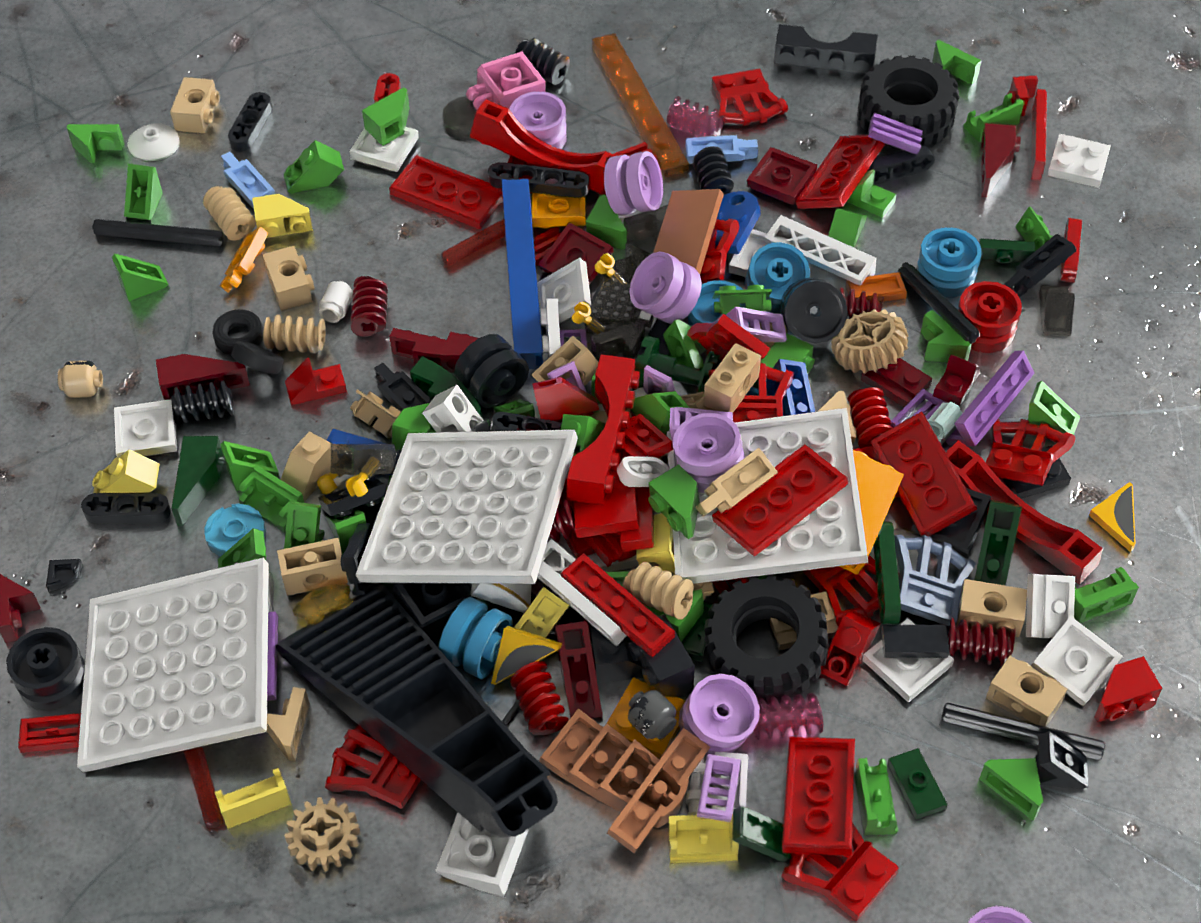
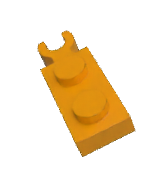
M261 226L244 237L227 268L226 276L220 284V287L227 293L231 291L232 287L237 288L242 281V276H247L255 267L254 259L264 250V241L268 232Z

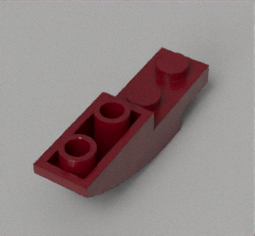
M393 328L389 336L392 354L413 359L414 366L423 356L437 363L450 373H454L455 365L463 351L478 339L468 334L450 331L447 340L436 336L423 335Z

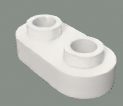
M628 456L624 457L617 467V474L620 481L628 487H649L648 483L670 469L663 461L655 457Z

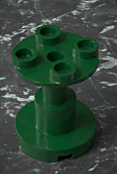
M646 336L643 339L641 346L646 347L641 355L638 354L635 363V371L640 372L638 389L642 387L644 389V368L648 365L671 377L672 381L698 386L697 393L704 392L705 383L709 379V370L716 369L719 366L720 355L710 351L706 357L703 369L677 364V357L660 354L658 338Z

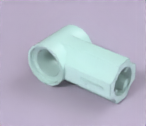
M951 401L949 403L943 402L928 419L941 445L957 428L954 423L963 414L959 406Z

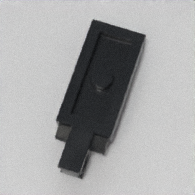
M1055 234L1015 268L1017 272L1004 285L1010 287L1017 293L1018 297H1021L1027 293L1028 289L1043 280L1050 272L1077 251L1075 245L1059 234Z
M384 363L374 368L375 379L379 382L377 387L400 412L405 408L427 404L432 401L403 371L393 373Z

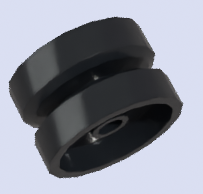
M813 277L799 279L791 284L782 295L780 303V314L783 315L784 324L787 329L802 341L814 344L827 342L837 336L844 327L848 314L846 300L840 290L825 280ZM813 306H815L818 309L816 314H813L812 312L810 314V309Z
M488 334L478 338L463 351L455 365L454 374L470 391L479 405L484 408H494L505 404L520 391L528 378L529 367L521 355L515 352L502 336Z
M44 627L35 629L21 636L10 648L6 659L7 672L14 682L18 693L29 706L47 711L63 708L75 701L83 692L85 661L70 634L58 628Z

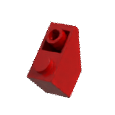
M562 377L532 383L540 419L562 422L563 414L592 416L594 414L593 411L599 410L594 396Z
M854 610L843 615L827 651L826 664L821 666V673L848 686L863 662V654L870 649L881 623Z
M1144 656L1114 666L1094 716L1097 722L1106 719L1115 721L1125 716L1128 712L1134 710L1143 712L1155 706L1163 688Z

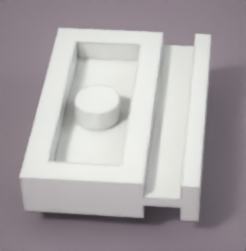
M558 298L546 299L545 308H540L541 325H546V336H542L543 353H547L548 358L561 347Z
M1028 574L1026 637L1053 638L1070 616L1074 618L1075 576Z

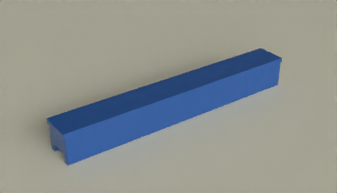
M502 179L514 351L519 353L527 362L529 369H538L543 364V348L529 179Z

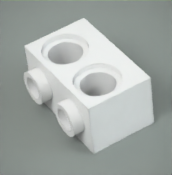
M458 385L437 394L422 412L437 433L475 432L474 426L484 421Z

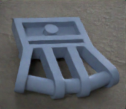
M894 535L896 558L900 571L898 579L901 610L949 626L950 619L953 617L956 624L964 579L968 578L975 567L976 562L970 558L968 560L952 549L951 544L946 542L936 543L932 541L931 537L925 535L914 538ZM908 550H917L918 552L916 571L912 570ZM930 553L936 555L938 559L936 577L927 575ZM950 562L960 569L953 583L947 582Z

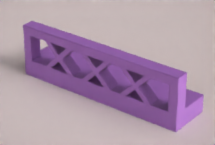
M1024 350L1014 351L954 423L957 428L947 438L946 443L948 446H953L958 440L966 446H976L1034 375Z

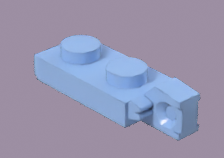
M737 135L685 139L687 164L693 163L695 155L700 150L711 146L722 149L726 162L758 158L757 139L743 140L738 139Z
M230 151L221 156L226 179L253 209L252 198L275 194L272 186L247 159L239 162Z

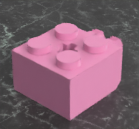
M519 52L481 64L477 69V85L469 87L465 95L469 101H474L473 106L476 110H478L485 99L510 109L514 100L523 94L545 92L546 82L524 53Z

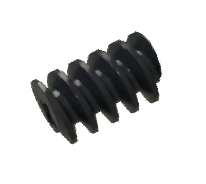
M532 38L529 41L523 40L518 44L515 54L523 52L542 78L549 83H553V85H558L564 79L570 65V58L568 56L562 55L561 52L555 51L550 46L547 47L546 43H540L537 38Z
M714 146L706 147L695 155L693 168L700 185V190L721 189L724 195L731 193L734 188V182L731 179L732 176L722 149Z
M224 380L221 381L220 388L217 390L212 382H209L208 391H204L202 385L198 384L196 393L192 392L189 385L186 386L184 394L180 393L178 387H174L171 400L173 417L176 424L179 422L180 415L185 423L190 421L191 414H193L197 421H200L203 412L208 419H212L215 410L220 418L225 416L226 409H228L231 416L235 415L232 391L227 387Z

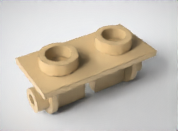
M357 389L356 392L361 396V399L352 403L350 409L353 411V415L368 425H371L377 417L378 419L372 427L385 435L386 438H392V424L401 412L393 406L386 409L382 406L384 401L370 391L365 395Z

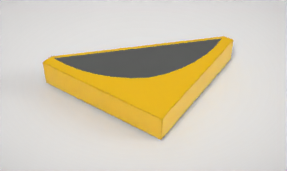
M1129 482L1091 509L1089 516L1131 552L1136 542L1133 484Z
M506 626L503 630L491 684L496 685L514 675L521 667L539 661L562 647V643Z

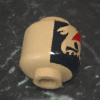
M90 360L68 361L58 371L59 389L64 391L69 398L92 397L96 394L98 387L103 385L102 371L97 370L96 365Z

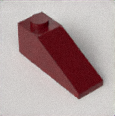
M984 124L981 138V197L987 198L1011 165L1014 153L1020 150L1021 137L1016 136V125Z
M188 354L156 359L159 385L164 400L171 399L174 387H178L180 393L184 394L187 385L190 386L193 393H196L198 384L202 385L204 391H208L209 382H212L217 390L220 388L222 380L231 390L250 386L246 366L238 362Z
M587 621L555 626L556 641L562 643V647L558 650V657L570 719L578 709L590 718L603 717Z

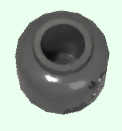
M650 690L646 693L640 691L629 702L631 708L628 713V720L647 739L664 738L673 730L677 723L675 719L676 708L657 690Z

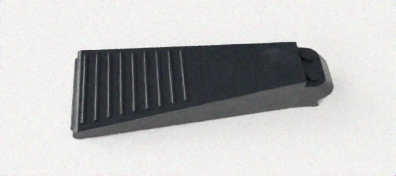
M379 582L368 588L365 595H356L275 645L277 652L284 660L480 832L486 830L497 837H515L524 833L555 810L557 794L547 778L550 775L549 770L524 748L382 583Z

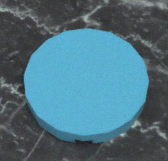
M239 503L231 504L232 507L226 509L222 507L216 510L208 518L204 527L205 540L210 550L221 557L253 528L263 531L265 538V523L258 510L250 505Z

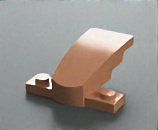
M578 709L542 754L539 762L583 792L621 812L608 829L607 834L635 853L653 827L659 828L667 824L669 816H676L679 813L684 802L689 782L688 778L709 751L710 746L683 728L659 760L637 740L634 739L631 743L607 723L602 727Z

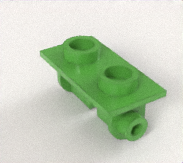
M1028 207L1015 226L1025 241L1035 243V251L1053 237L1049 234L1050 231L1043 222L1042 216L1037 215L1032 207Z
M764 285L747 286V290H736V286H721L719 291H714L712 296L713 299H719V302H714V313H720V316L722 314L726 315L735 306L740 307V304H745V308L765 312L771 311V300H766V297L770 296L772 289H764Z

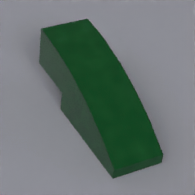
M423 356L410 371L411 380L431 400L437 394L458 385L482 418L479 404L462 382L437 363Z

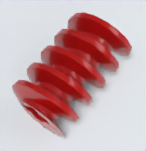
M870 387L858 389L849 394L847 399L851 408L853 425L856 428L858 445L860 448L872 446L871 440L892 429L883 390Z
M535 661L521 667L514 673L510 681L512 688L515 690L516 698L519 700V706L524 712L525 721L528 722L527 726L530 733L539 736L556 733L564 728L569 721L567 716H562L565 709L563 705L559 704L560 696L554 693L556 691L555 684L549 683L552 677L549 672H545L548 667L544 661Z

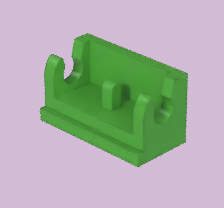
M1012 93L1005 95L1003 104L976 117L975 110L969 112L963 128L978 142H981L985 123L1019 124L1024 102L1019 98L1012 105Z
M257 465L253 469L254 471L238 488L244 492L239 498V503L250 505L259 511L264 520L281 531L286 532L288 503L291 501L304 503L303 494Z
M1119 567L1115 569L1116 573L1110 574V577L1078 589L1075 587L1074 619L1082 623L1132 604L1139 588L1138 585L1132 581L1124 568Z
M858 758L854 778L864 836L897 834V821L886 760L880 759L879 765L869 767L867 758Z

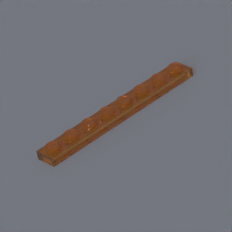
M616 34L593 38L592 47L643 140L648 144V149L651 148L653 155L658 157V164L664 178L689 171V163Z

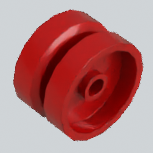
M983 281L972 284L962 293L958 311L980 332V337L976 339L975 343H972L971 350L980 353H995L1011 345L1015 338L1017 324L1022 313V302L1017 293L1010 287L998 282Z

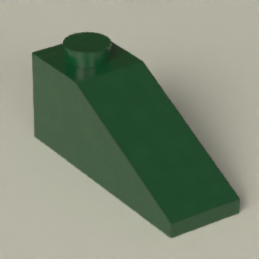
M183 436L171 507L177 526H183L220 478L222 465H226L221 450L219 436Z
M995 500L990 501L974 581L1006 586L1023 506Z

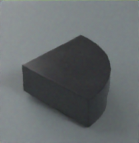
M81 559L50 560L46 581L48 592L62 589L71 584L81 572L83 566Z

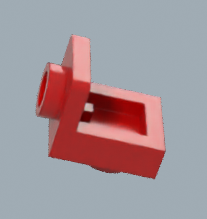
M1036 75L1012 78L1008 94L1012 93V105L1019 98L1024 102L1021 116H1025L1029 98L1035 96L1038 84V77Z

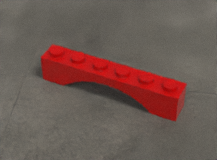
M486 99L475 113L470 138L484 145L496 148L507 155H512L526 161L530 165L583 172L589 177V189L600 195H606L604 187L605 165L609 158L617 155L607 151L574 153L552 147L527 131L515 118L510 109Z
M600 355L595 373V396L602 404L608 420L597 439L572 458L567 476V500L604 504L606 494H612L614 475L611 474L612 471L617 472L620 454L617 453V450H623L625 432H622V429H628L630 412L627 409H633L635 391H632V389H638L640 372L635 371V359Z
M958 440L946 451L965 488L991 496L992 500L1023 506L1016 537L1065 575L1075 576V582L1078 585L1099 565L1103 550L1101 546L1078 529L1055 522L1029 506L996 476L981 456Z

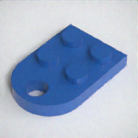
M736 191L723 195L717 219L725 221L734 219L739 222V231L728 254L740 253L760 216L761 209L755 195L749 192ZM717 230L715 249L718 246L724 234V231Z

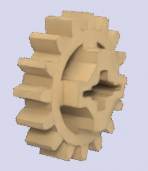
M318 797L317 805L312 806L308 801L304 802L306 810L301 812L295 809L293 813L296 821H287V827L290 832L285 834L287 844H290L288 846L290 855H296L300 866L308 861L311 871H314L317 864H322L323 870L328 871L329 863L331 862L340 867V858L342 856L349 859L352 857L349 847H358L359 845L356 836L360 834V828L356 824L357 818L355 813H349L346 803L337 807L335 798H331L328 804H324L322 798Z

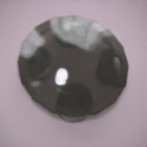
M467 96L450 101L443 109V123L449 128L461 132L462 136L470 137L477 111L473 106L474 101H469Z

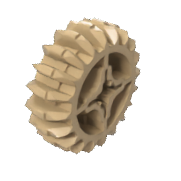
M875 309L867 313L863 311L862 314H853L851 319H846L844 327L837 336L832 338L831 348L839 365L843 366L844 370L851 369L853 373L861 370L864 374L873 370L876 373L877 369H887L888 364H897V358L904 357V351L908 349V332L901 317H897L895 312L888 313L886 309L877 312Z

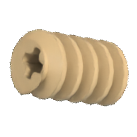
M215 186L210 188L203 197L205 208L220 229H222L228 240H240L252 232L256 225V220L232 188Z
M280 315L275 316L274 322L270 321L269 316L266 317L263 339L267 349L271 350L276 346L278 350L282 351L287 347L289 351L293 352L298 348L301 353L309 349L312 354H316L319 350L322 351L326 338L324 319H320L318 326H315L313 318H309L307 325H304L302 317L297 318L296 324L292 323L291 316L286 317L285 323H282Z
M642 562L637 569L629 571L624 579L623 587L641 603L648 607H653L660 612L664 611L667 615L674 616L678 620L684 619L692 607L693 582L689 579L683 580L680 575L672 576L670 571H662L658 566L652 567L650 563Z

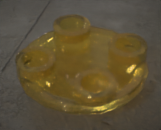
M344 583L330 584L311 591L295 604L292 610L294 616L305 618L307 624H314L324 618V613L334 608L340 610L348 607L352 603L350 586Z

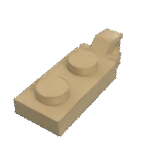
M758 448L713 481L704 490L709 497L695 508L702 517L716 507L721 513L726 509L729 510L777 474L778 471L761 449Z

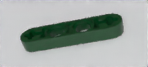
M884 521L873 545L881 624H899L901 599L894 529L892 522Z

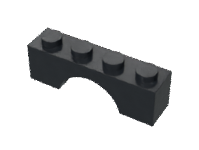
M779 24L774 63L867 73L874 66L878 34L853 32L845 40L827 43L810 37L802 26Z

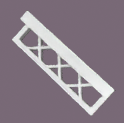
M780 215L764 237V242L767 244L781 242L794 245L795 248L803 253L809 263L861 286L867 276L875 275L876 257ZM775 236L786 238V240H780Z
M551 539L546 545L537 578L617 646L627 635L621 631L615 622L559 575L567 568L566 561L571 564L576 559ZM553 550L561 556V567L551 568L544 562Z

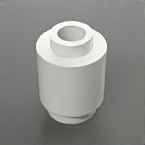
M333 281L328 284L319 303V314L324 320L336 323L344 318L353 299V290L350 286L342 281Z

